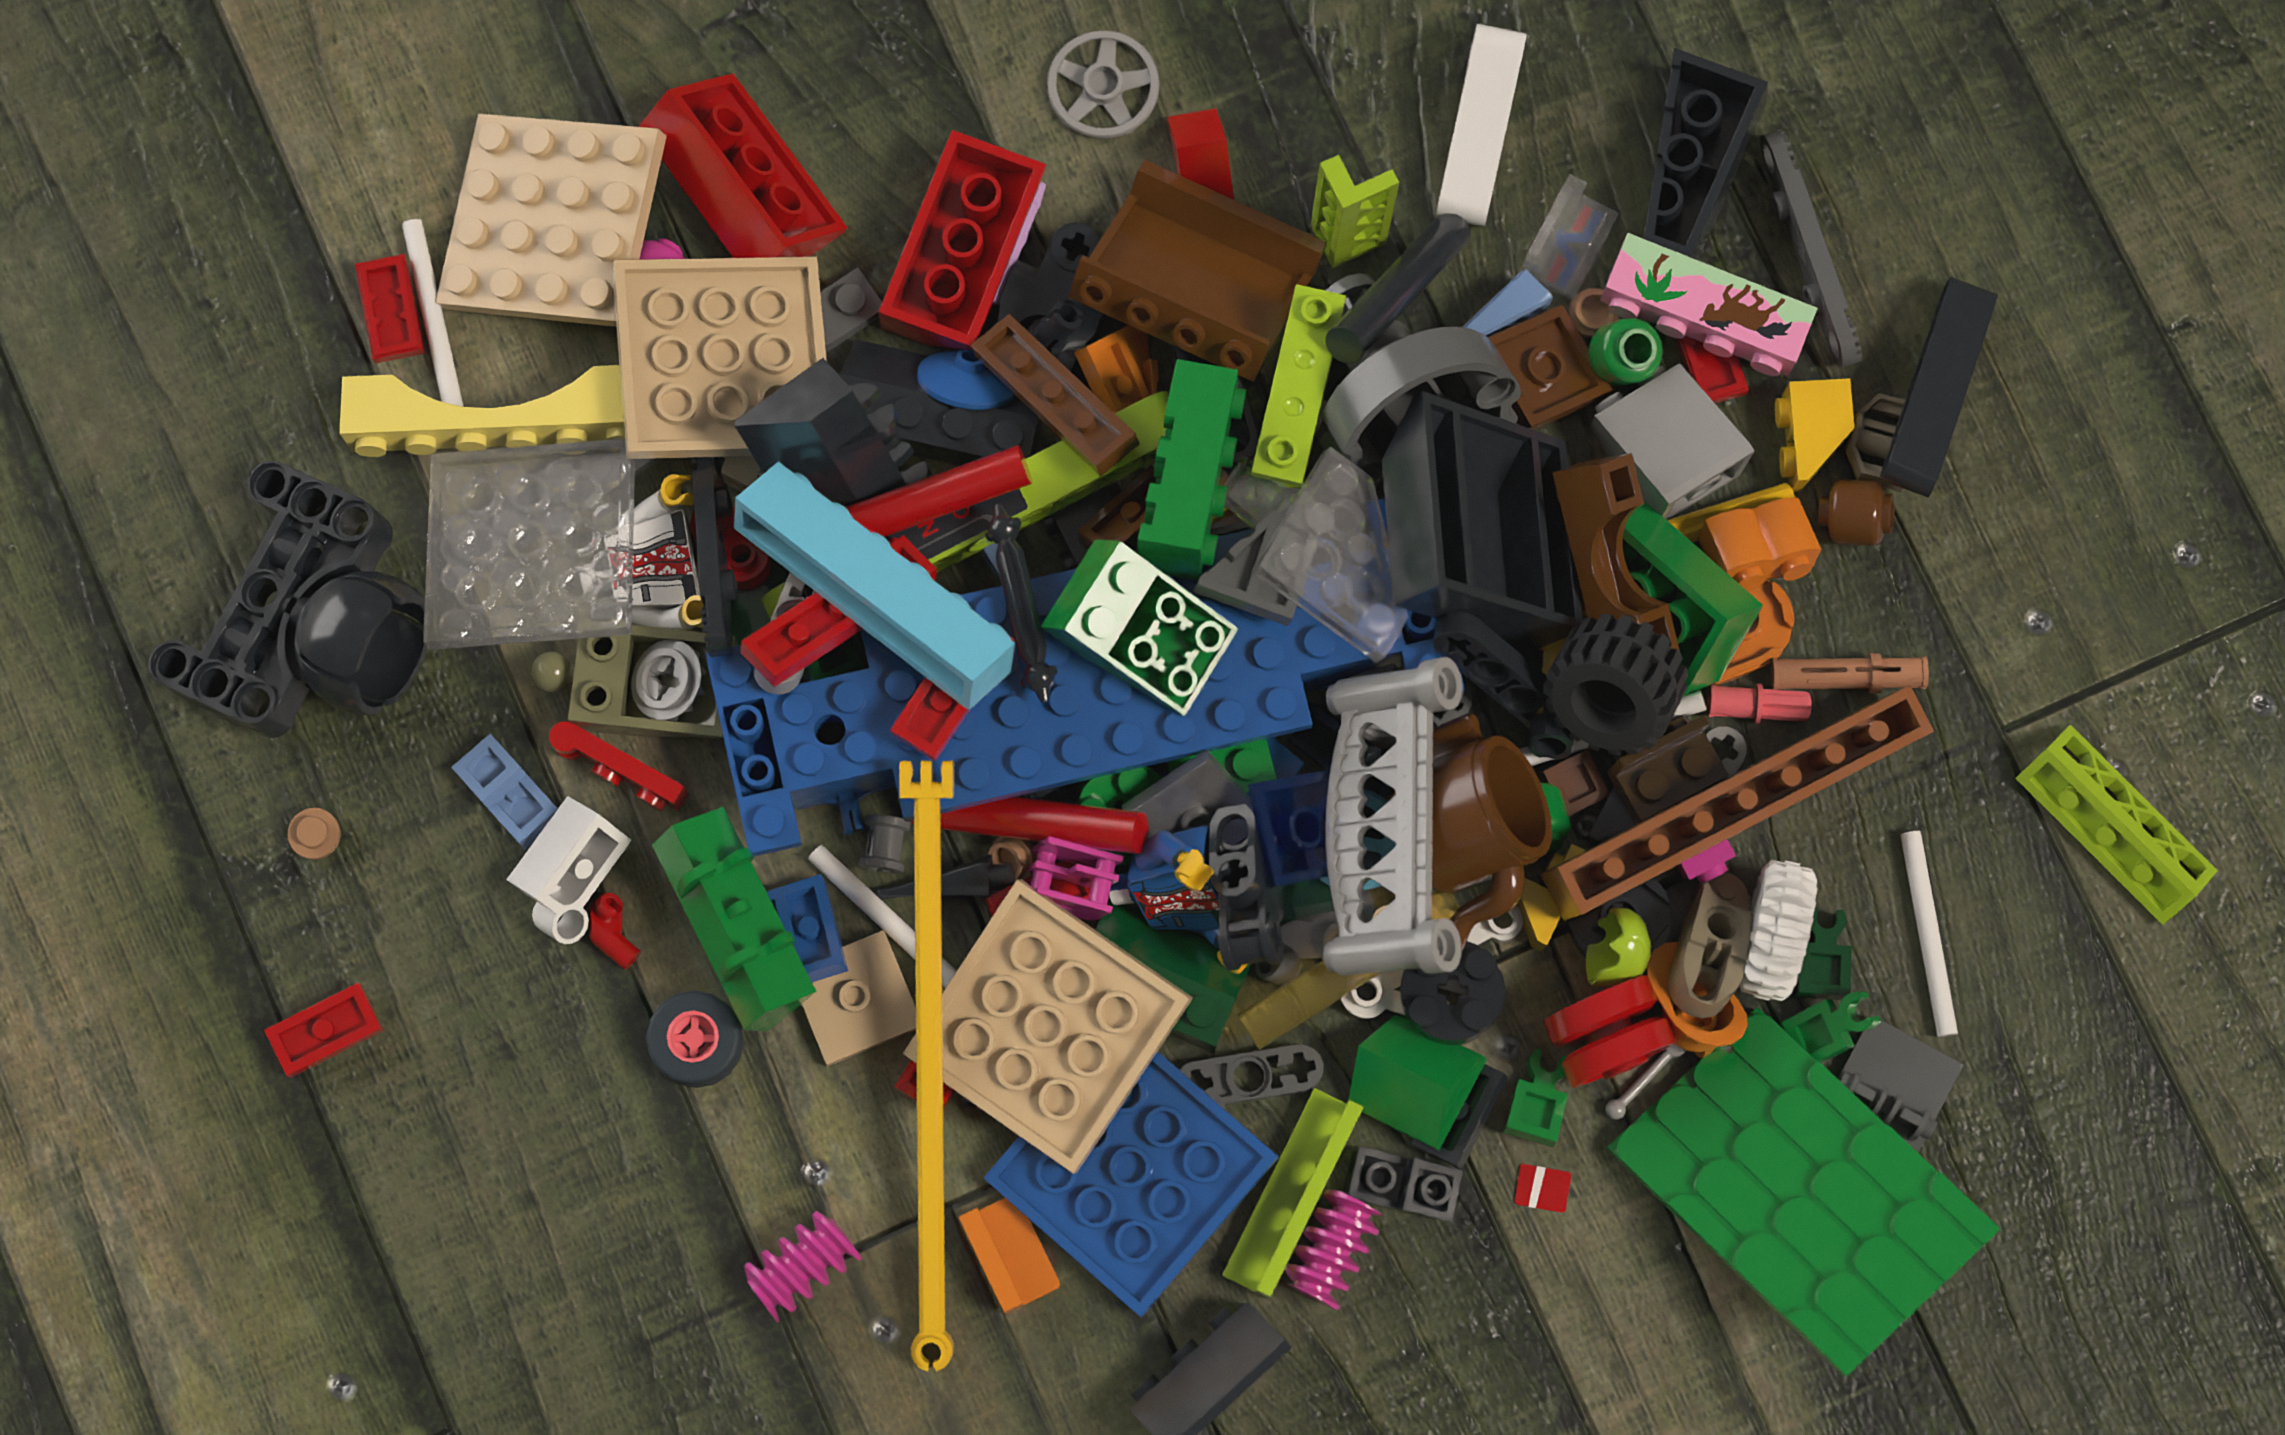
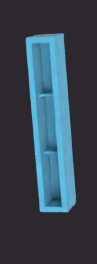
M777 462L735 498V530L966 709L970 710L1011 672L1015 642L1010 639L1002 627L995 623H989L970 608L964 598L956 593H949L932 580L929 573L921 565L914 562L910 563L892 549L889 542L882 535L876 532L871 533L855 521L844 506L836 502L832 503L814 489L810 481L802 474L793 473L780 462Z

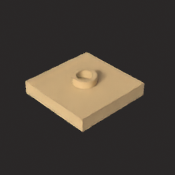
M884 930L844 946L843 951L849 971L813 982L817 992L802 1003L827 1067L916 1031V1007Z

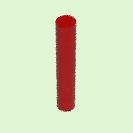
M1017 445L846 506L845 508L855 521L871 533L876 532L886 537L1032 484V479L1022 450Z
M1011 797L940 814L941 830L1038 842L1050 836L1094 849L1134 854L1142 852L1148 838L1149 828L1148 819L1144 812L1021 797Z

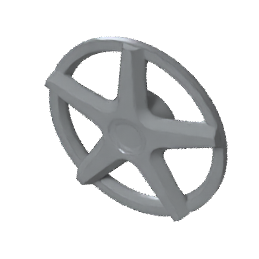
M1093 31L1072 39L1057 53L1048 74V95L1054 111L1067 128L1093 138H1114L1133 133L1149 117L1158 98L1159 75L1151 55L1139 42L1125 34L1114 31ZM1102 39L1097 63H1094L1089 68L1064 59L1078 45L1090 40ZM1116 41H1120L1133 48L1142 57L1147 69L1121 72L1116 66ZM1057 73L1078 83L1083 88L1082 94L1068 111L1064 109L1058 97L1056 88ZM1150 84V93L1144 107L1132 119L1122 99V93L1125 90ZM1097 105H1103L1118 126L1096 128L1087 126L1079 122V120Z

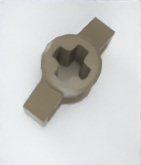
M1878 393L1854 415L1855 428L1847 438L1845 453L1856 480L1878 481L1886 489L1902 492L1903 488L1880 480L1882 467L1862 462L1859 453L1886 459L1896 426L1865 417L1870 412L1899 419L1905 400Z

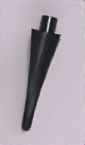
M992 854L942 871L941 896L991 897L992 890H999L998 885L1013 882L1014 873L1010 862L993 865ZM915 880L880 887L876 890V896L881 900L915 896Z

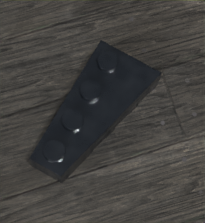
M1674 48L1644 234L1645 240L1699 260L1765 109L1767 81Z

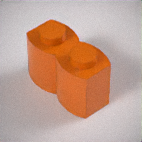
M1784 498L1762 504L1753 509H1735L1714 515L1704 521L1698 536L1703 552L1747 591L1760 586L1766 578H1783L1786 581L1802 578L1814 567L1821 551V547L1799 498Z

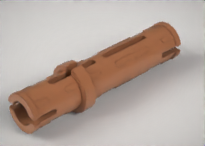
M1869 653L1868 658H1772L1770 665L1772 690L1868 688L1869 693H1881L1882 688H1905L1910 685L1912 688L1926 689L1929 680V667L1926 656L1882 658L1880 653Z

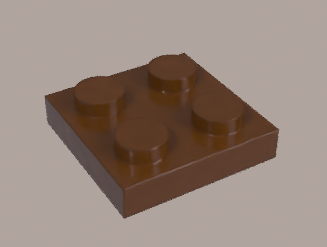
M1563 305L1488 337L1520 386L1522 394L1511 407L1518 417L1517 423L1532 430L1538 429L1604 399L1612 391L1609 383L1596 375L1591 367L1588 347Z

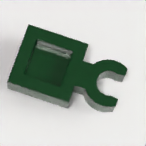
M1815 908L1814 920L1810 930L1811 942L1807 944L1806 955L1804 956L1801 972L1798 974L1795 985L1794 997L1841 1001L1850 993L1852 946L1837 945V938L1846 926V915L1844 910H1837L1833 914V927L1825 929L1817 922V908Z

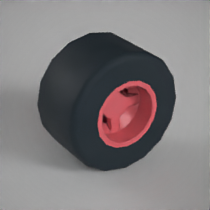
M696 990L677 993L661 1003L650 1018L646 1035L649 1055L659 1071L675 1083L693 1088L714 1085L730 1075L740 1061L744 1044L741 1024L728 1004L713 994Z

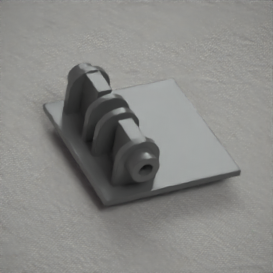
M1881 1020L1880 1024L1873 1030L1862 1031L1838 1080L1885 1124L1894 1129L1910 1146L1919 1152L1925 1139L1929 1140L1938 1123L1935 1119L1964 1064Z

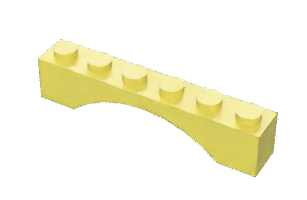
M620 365L593 366L574 382L548 396L520 405L498 408L461 407L437 401L411 389L394 375L342 377L339 434L352 452L366 457H380L385 455L386 451L406 450L416 455H429L435 453L436 449L456 448L466 453H479L485 451L486 447L506 446L516 451H529L535 449L537 445L557 444L567 449H579L585 447L587 443L607 442L613 446L626 447Z

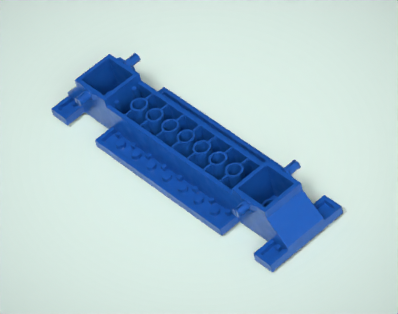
M1385 499L1367 502L1363 506L1374 553L1326 563L1324 549H1315L1314 555L1317 566L1314 556H1312L1293 619L1288 626L1195 593L1193 591L1197 583L1196 580L1168 576L1238 628L1232 641L1185 716L1177 714L1083 658L1043 629L1047 646L1045 663L1050 666L1054 665L1058 671L1050 688L1049 702L1041 703L1035 692L1028 688L1024 689L1021 686V680L1027 666L1020 659L1015 642L1011 672L970 709L935 762L893 736L890 731L925 676L864 629L861 630L869 668L815 681L812 680L809 674L811 682L798 684L795 689L785 694H772L763 690L758 685L754 676L755 667L741 654V645L733 647L732 655L710 658L709 654L705 653L746 841L751 853L755 857L802 846L794 806H796L797 810L821 804L839 806L844 835L854 834L850 814H853L857 833L866 830L859 801L871 793L897 787L904 821L914 820V798H900V761H911L913 767L912 782H921V761H932L933 782H942V761L953 760L954 797L940 798V814L1185 758L1197 755L1205 749L1211 752L1311 729L1313 724L1305 693L1317 690L1327 691L1330 685L1335 684L1340 679H1346L1349 676L1394 663L1397 667L1403 666L1404 670L1418 668L1419 664L1424 660L1441 658L1442 656L1437 653L1433 645L1437 618L1393 605ZM1253 529L1218 536L1213 566L1203 565L1202 575L1206 571H1210L1237 542L1249 535ZM1076 569L1030 579L1041 625ZM1002 586L960 595L979 616L989 623L999 625L1009 636L1014 638ZM1340 607L1350 614L1352 622L1344 628H1334L1326 623L1323 614L1330 608ZM1462 680V694H1463L1465 688H1464V684H1463V680ZM831 722L842 725L845 728V735L840 742L834 745H825L818 741L817 734L823 725Z

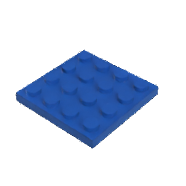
M1157 1051L1078 1172L1073 1174L1019 1136L985 1175L984 1179L1135 1313L1143 1317L1276 1162L1279 1156Z

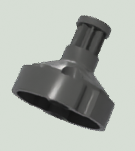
M1354 274L1335 282L1326 291L1346 295L1342 312L1343 317L1377 279L1370 274ZM1395 320L1357 362L1346 363L1351 373L1336 388L1324 408L1321 417L1329 430L1321 436L1319 442L1343 485L1353 497L1365 503L1385 499L1382 459L1415 394L1424 391L1516 424L1518 417L1511 406L1520 398L1522 392L1516 378L1495 345L1484 334L1464 327H1441L1411 335L1406 325Z

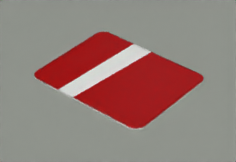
M1522 1164L1519 1170L1515 1204L1564 1213L1567 1207L1571 1173Z

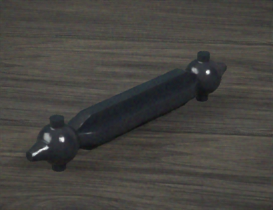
M1001 504L994 505L993 518L989 522L988 532H986L985 537L987 541H993L998 544L996 563L1018 654L1027 666L1021 680V686L1024 689L1028 688L1035 692L1041 703L1049 702L1050 688L1058 671L1054 665L1050 666L1045 663L1047 646L1043 629L1041 628V621L1024 551L1016 542L1019 527H1021L1022 523L1019 518H1013L1008 515Z

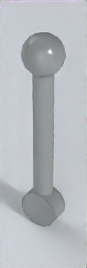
M1676 1045L1665 1049L1618 1100L1613 1099L1607 1103L1605 1110L1608 1117L1614 1120L1621 1119L1625 1115L1626 1106L1672 1057L1681 1056L1685 1050Z

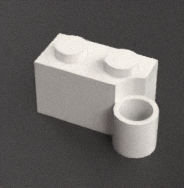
M567 796L506 880L537 901L533 908L532 918L538 929L558 942L572 944L578 941L588 928L589 918L583 908L632 840L598 813Z

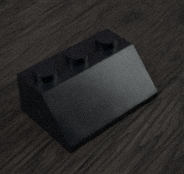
M1231 1302L1208 1323L1215 1331L1200 1346L1192 1338L1169 1359L1176 1366L1175 1369L1161 1381L1153 1374L1130 1395L1137 1403L1129 1411L1150 1435H1198L1285 1355L1292 1346L1248 1302L1239 1310Z

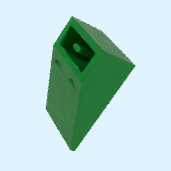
M1095 540L1041 625V628L1083 658L1181 716L1187 714L1238 631L1236 626L1121 541Z

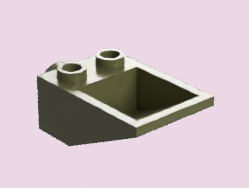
M581 619L575 664H570L564 655L552 651L542 653L532 664L531 677L539 689L545 692H558L568 684H572L568 721L588 732L626 736L723 739L722 727L705 653H708L704 636L709 635V633ZM732 636V638H733V647H734V646H735V636ZM662 640H679L687 643L692 649L701 654L699 658L700 664L708 672L701 678L700 686L705 693L696 696L692 703L694 711L683 712L679 715L677 721L656 720L646 716L637 707L632 695L631 683L636 663L650 646ZM596 642L613 643L612 650L606 655L596 654L594 646ZM674 675L658 676V680L663 681V684L668 687L676 688V686L679 687L680 685L679 678H676ZM595 689H600L601 692L606 693L605 702L599 706H592L588 703V695Z

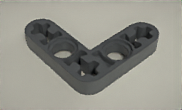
M1296 1044L1193 1061L1185 1064L1180 1070L1189 1078L1192 1072L1198 1071L1202 1079H1211L1213 1087L1206 1089L1205 1092L1225 1109L1227 1105L1310 1091L1319 1083L1323 1075V1061L1320 1054L1314 1048ZM1302 1055L1305 1063L1314 1064L1315 1071L1307 1074V1082L1298 1083L1296 1076L1290 1074L1279 1076L1281 1088H1271L1272 1070L1266 1059L1277 1057V1068L1292 1065L1293 1056ZM1243 1063L1258 1065L1264 1075L1262 1086L1252 1092H1245L1239 1089L1234 1082V1072L1239 1065Z

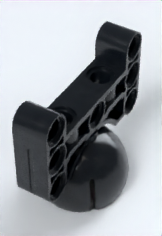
M272 460L262 462L249 475L247 481L248 492L251 498L274 515L275 519L203 650L200 651L176 640L165 641L158 645L151 653L149 672L152 678L179 697L268 738L280 737L291 728L296 714L310 690L308 685L320 699L337 709L356 715L379 714L383 711V706L391 705L399 700L412 683L424 660L430 640L428 629L425 627V625L431 622L429 605L417 589L405 581L392 575L374 571L383 553L391 544L393 528L390 522L369 503L281 462ZM285 484L281 493L273 497L276 489ZM327 502L324 510L317 516H314L316 509L321 504ZM365 521H369L366 529L362 533L355 535L358 527ZM277 591L275 600L268 606H265L269 596ZM391 609H394V610H397V611H399V612L405 613V614H407V615H409V616H411V617H408V616L402 615V614H400V613L391 611ZM186 662L184 671L175 677L177 669ZM228 681L226 690L223 694L216 697L219 687ZM267 701H270L267 711L258 717L260 707Z

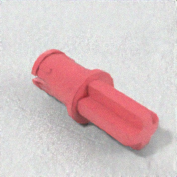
M1757 683L1755 688L1727 687L1711 684L1708 691L1707 714L1711 718L1714 716L1753 719L1754 724H1760L1761 719L1805 722L1809 720L1811 714L1812 700L1810 694L1804 691L1763 689L1761 683Z

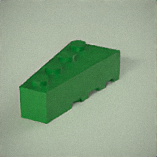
M1180 359L1176 360L1164 417L1163 428H1166L1165 436L1160 437L1154 469L1156 482L1149 485L1145 521L1141 523L1138 536V555L1165 575L1198 581L1202 576L1203 565L1213 566L1218 535L1210 534L1213 516L1223 517L1228 486L1219 485L1222 467L1232 468L1237 444V437L1228 436L1232 418L1241 420L1246 397V389L1238 388L1237 369Z

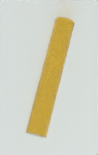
M1438 889L1432 891V920L1443 918L1450 920L1460 907L1452 894L1443 893ZM1323 960L1243 1010L1237 1016L1256 1047L1260 1050L1382 972L1341 976L1336 972H1330Z

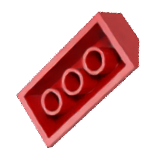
M734 73L668 89L638 126L657 128L666 135L662 161L678 181L683 192L689 196L706 219L710 229L720 238L734 258L810 257L848 229Z
M955 130L951 131L878 313L883 330L927 346L972 350L970 345L978 340L1046 170V164Z

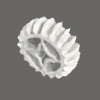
M1771 860L1762 868L1756 887L1753 890L1749 911L1754 913L1747 961L1745 962L1743 979L1739 985L1741 992L1753 994L1755 998L1768 1001L1770 999L1783 1001L1792 993L1798 974L1801 972L1802 962L1806 955V948L1810 938L1811 925L1814 920L1815 897L1818 889L1816 887L1817 879L1812 869L1802 867L1800 863L1786 860L1784 862Z

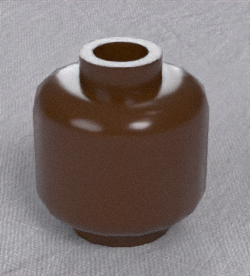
M1837 480L1831 488L1830 497H1820L1818 510L1819 527H1828L1829 536L1835 544L1876 546L1881 543L1884 534H1892L1894 495L1886 494L1883 484L1878 481Z

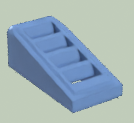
M1522 270L1463 327L1476 330L1486 337H1490L1544 313L1549 308L1553 297L1527 270Z

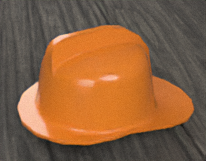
M1678 942L1664 943L1652 952L1647 964V977L1661 1005L1660 1017L1667 1019L1677 1041L1675 1045L1686 1051L1694 1052L1699 1058H1703L1712 1053L1716 1047L1732 1045L1741 1039L1747 1028V1014L1734 994L1722 1011L1713 1017L1707 1018L1691 1016L1680 1010L1672 1001L1668 992V977ZM1695 982L1692 992L1698 996L1707 995L1705 988Z

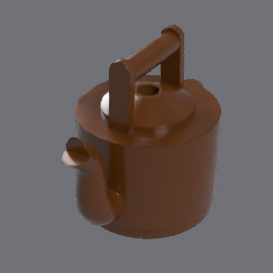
M1468 713L1433 727L1432 886L1443 893L1455 894L1488 880H1493L1492 886L1487 892L1459 907L1450 918V921L1453 922L1458 930L1461 950L1464 949L1469 934L1476 924L1497 918L1515 907L1521 899L1524 890L1525 878L1523 867L1534 863L1539 857L1547 853L1552 837L1551 817L1546 796L1527 758L1515 744L1502 736L1482 737L1478 719L1474 714ZM1394 789V793L1385 797V799L1390 801L1396 795V790ZM1388 890L1390 896H1395L1394 893Z

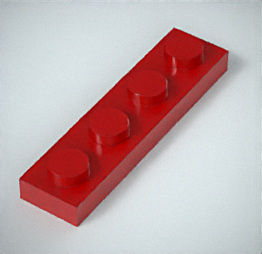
M904 535L890 543L893 550L910 563L914 562L921 565L929 573L931 579L936 581L937 568ZM815 592L742 640L741 654L775 688L863 628Z

